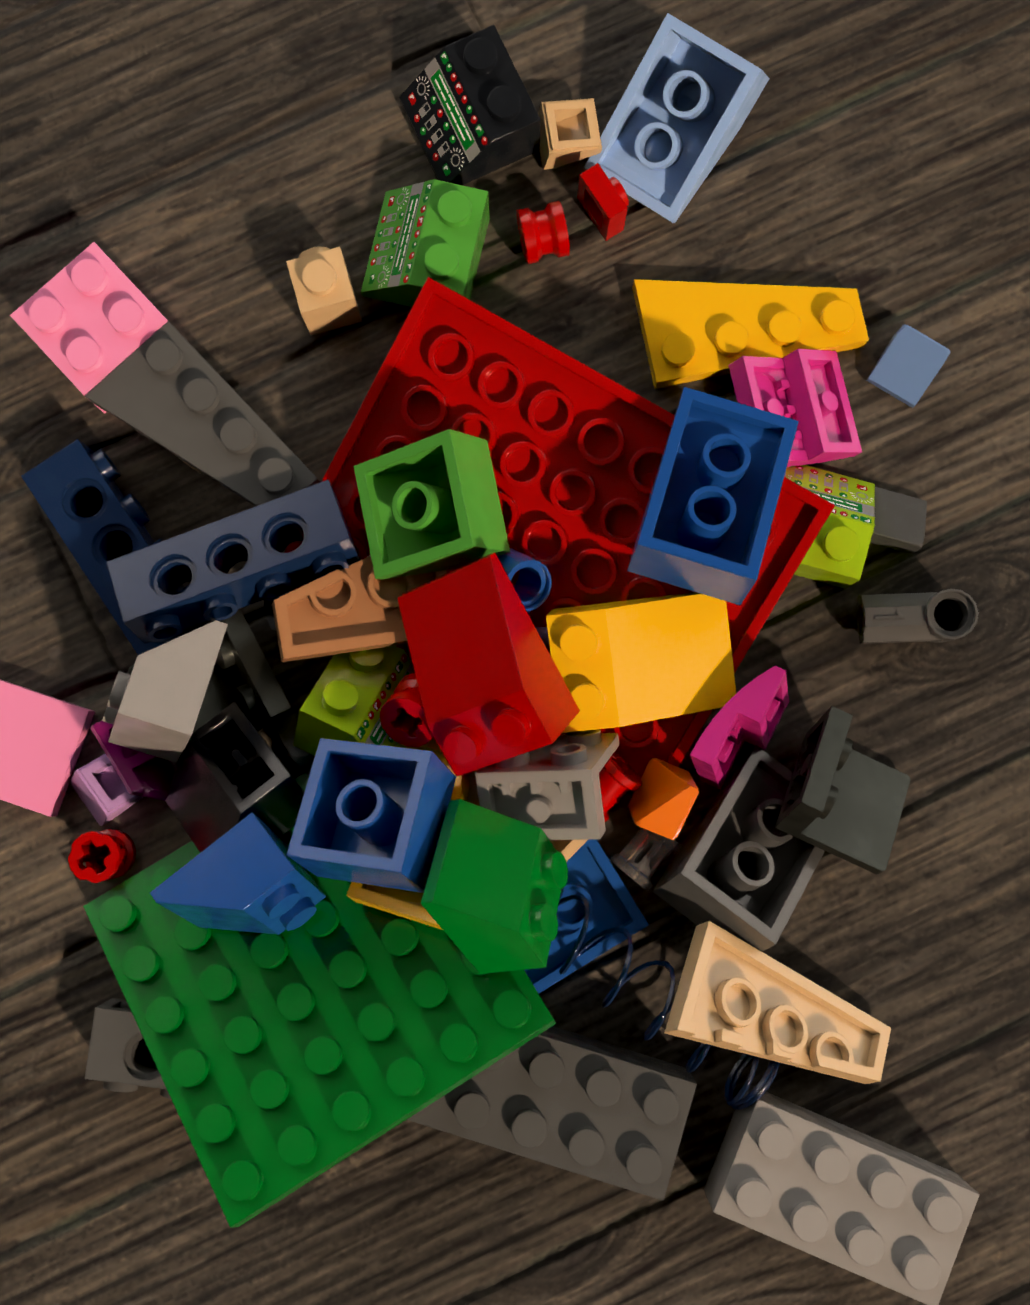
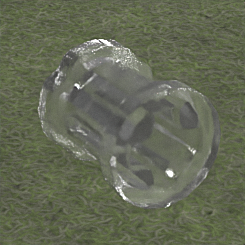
M640 828L620 854L613 852L608 859L648 892L653 886L650 880L671 853L678 854L683 847L675 839L673 841ZM654 843V845H653L652 848L648 851V853H647V854L643 857V859L637 864V861L641 858V856L645 853V851L649 848V846Z

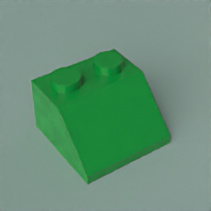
M462 799L451 800L448 804L421 904L480 974L546 968L551 941L556 938L558 931L556 914L561 889L566 886L568 880L567 863L563 854L555 849L541 828Z

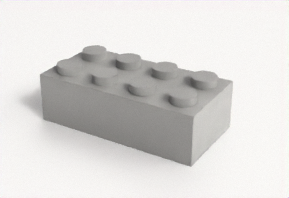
M750 1085L741 1099L748 1095L755 1087ZM765 1092L752 1106L741 1110L735 1109L704 1188L705 1195L714 1213L926 1305H939L980 1195L955 1172L768 1092Z

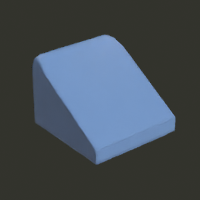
M904 324L894 334L866 381L913 408L945 363L950 350L911 326Z

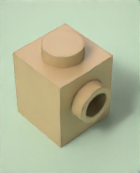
M313 247L303 251L299 258L286 261L299 310L310 335L362 322L350 275L340 247L332 249Z

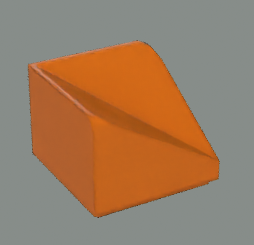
M652 758L649 760L641 777L642 786L634 792L628 808L637 826L674 841L686 821L699 794V790L689 771L658 758Z

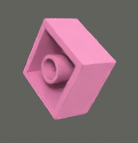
M95 242L90 244L10 315L84 396L168 322L160 311ZM96 406V407L99 408L104 414L106 413V411H104V410L101 409L100 407Z

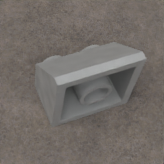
M215 620L138 655L131 675L118 671L102 719L103 722L113 724L108 742L177 763L192 736L228 624Z

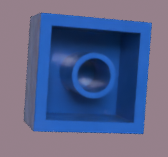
M320 738L286 856L317 877L424 893L448 804L451 800L456 776L433 751Z

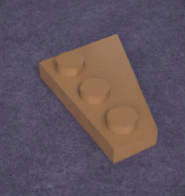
M370 555L349 565V568L337 569L275 599L272 603L281 662L408 644L397 598L409 590L447 574V571L383 580L375 579Z

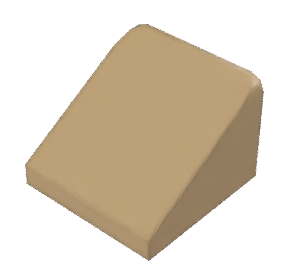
M594 98L541 102L538 115L541 119L540 155L543 170L555 169L601 153L602 145Z

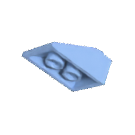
M667 13L600 137L601 153L589 157L584 168L589 169L599 163L608 178L615 177L619 180L627 195L672 223H675L742 127L770 78L759 67Z

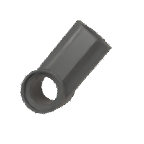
M952 588L930 593L859 595L856 610V630L860 644L900 642L944 643L965 637L972 632L977 624L979 612L976 602L969 594ZM939 602L948 604L955 611L956 624L951 631L942 629L935 622L934 610Z

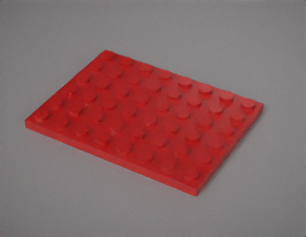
M428 277L321 481L329 479L342 507L360 560L370 556V549L354 466L451 429L488 441L509 548L540 561L548 568L551 574L552 587L548 598L540 607L529 613L535 627H547L546 615L552 609L694 592L627 571L675 415ZM786 477L783 479L757 581L741 605L726 601L734 673L835 507L834 504ZM303 541L290 543L284 553L296 550ZM451 569V570H446V571H447V573H449V572H452V571H454V570H456V569ZM520 570L511 579L513 586L519 579ZM301 585V586H299V587L293 588V591L296 590V589H298V588H300V587H302V586H304V585ZM408 644L397 645V647L403 649L411 659ZM712 710L628 726L601 729V733H618L620 745L615 753L623 758L641 779L649 760L652 758H658L679 767Z

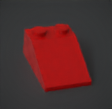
M495 552L409 590L397 598L427 726L456 777L553 744L579 713L580 710Z

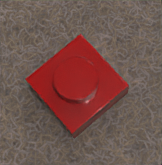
M599 163L579 175L577 199L605 241L624 230L629 200L619 180L615 177L608 178Z

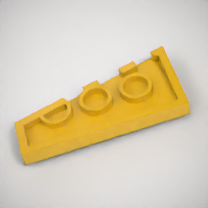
M634 279L632 286L654 389L730 374L728 365L742 356L784 358L796 349L842 352L862 348L869 341L856 288Z

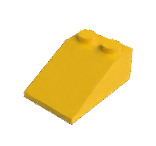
M693 592L552 609L546 615L551 658L580 710L562 733L622 727L722 708L736 694L727 604L724 600Z

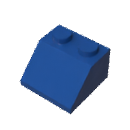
M253 812L150 892L156 903L197 927L277 935L285 929L292 931L305 924L315 914L317 910L315 905L326 897L308 871L286 856L289 846Z

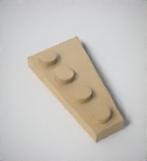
M707 921L697 925L664 1033L862 1084L881 1082L891 1027L711 921Z

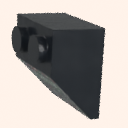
M495 25L444 46L399 97L400 103L437 180L465 185L540 151L541 119Z

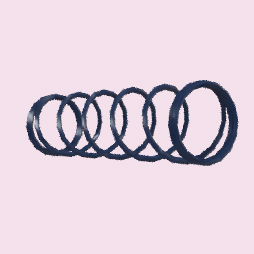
M562 888L558 906L573 899L581 900L585 905V916L578 940L567 961L560 968V975L564 974L572 962L598 939L610 933L619 932L623 933L628 940L627 958L616 985L604 998L602 1008L610 1005L620 988L630 978L647 967L658 964L665 966L670 972V992L665 1007L652 1021L644 1034L645 1040L652 1039L673 1005L672 1000L676 983L674 968L668 961L655 960L646 962L627 974L632 959L633 945L631 934L625 928L616 927L604 930L582 945L590 918L589 902L584 895L575 894L561 898L564 892V888ZM702 1043L695 1050L686 1065L687 1073L693 1072L698 1068L711 1045ZM743 1054L731 1070L725 1085V1100L727 1104L737 1110L752 1106L771 1086L777 1075L780 1063L770 1060L761 1081L748 1095L741 1099L755 1076L759 1057ZM754 1059L751 1071L744 1086L739 1091V1093L733 1098L734 1090L740 1076L742 1075L745 1068L749 1065V1063Z

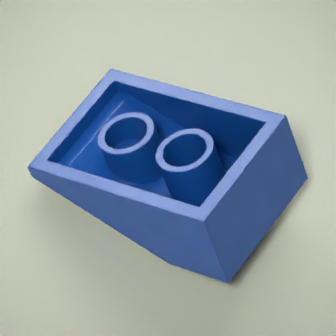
M684 387L627 571L741 605L758 578L799 421Z

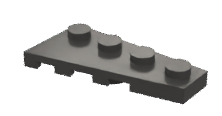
M169 321L85 395L96 406L107 413H111L148 439H152L184 462L207 474L255 507L320 483L318 478Z

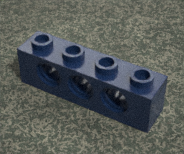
M77 439L21 477L136 653L140 655L169 641L144 644L124 624L107 562L113 560L115 546L124 539L131 538L133 543L132 552L164 540L160 538L154 542L144 527L150 521L147 512L132 493L124 496L114 480L119 478L121 474L107 453L102 448L94 452ZM102 494L103 504L100 511L92 517L85 518L84 506L87 500L94 495ZM181 584L176 589L174 595L182 593L189 587V585L184 587L183 584ZM205 621L184 629L178 637L207 625L208 622Z
M328 479L107 562L124 624L144 644H147L149 642L172 640L178 637L184 629L205 621L213 622L215 620L222 621L236 614L238 609L261 600L273 601L293 591V588L312 582L337 569L349 568V565L360 561V557L342 507ZM303 541L296 550L282 553L290 543ZM247 561L241 570L228 574L235 564ZM191 581L185 591L174 595L176 589L181 584Z

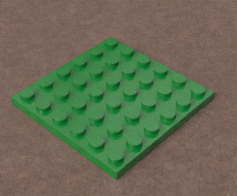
M306 773L295 778L304 792L309 775ZM294 827L280 837L288 846ZM193 841L83 906L230 1228L243 1225L557 1024L525 970L480 974L443 930L354 902L346 896L351 884L349 881L317 877L308 871L326 897L315 905L317 907L315 914L305 924L292 931L285 929L279 935L197 927L156 903L150 894L152 890L200 854Z

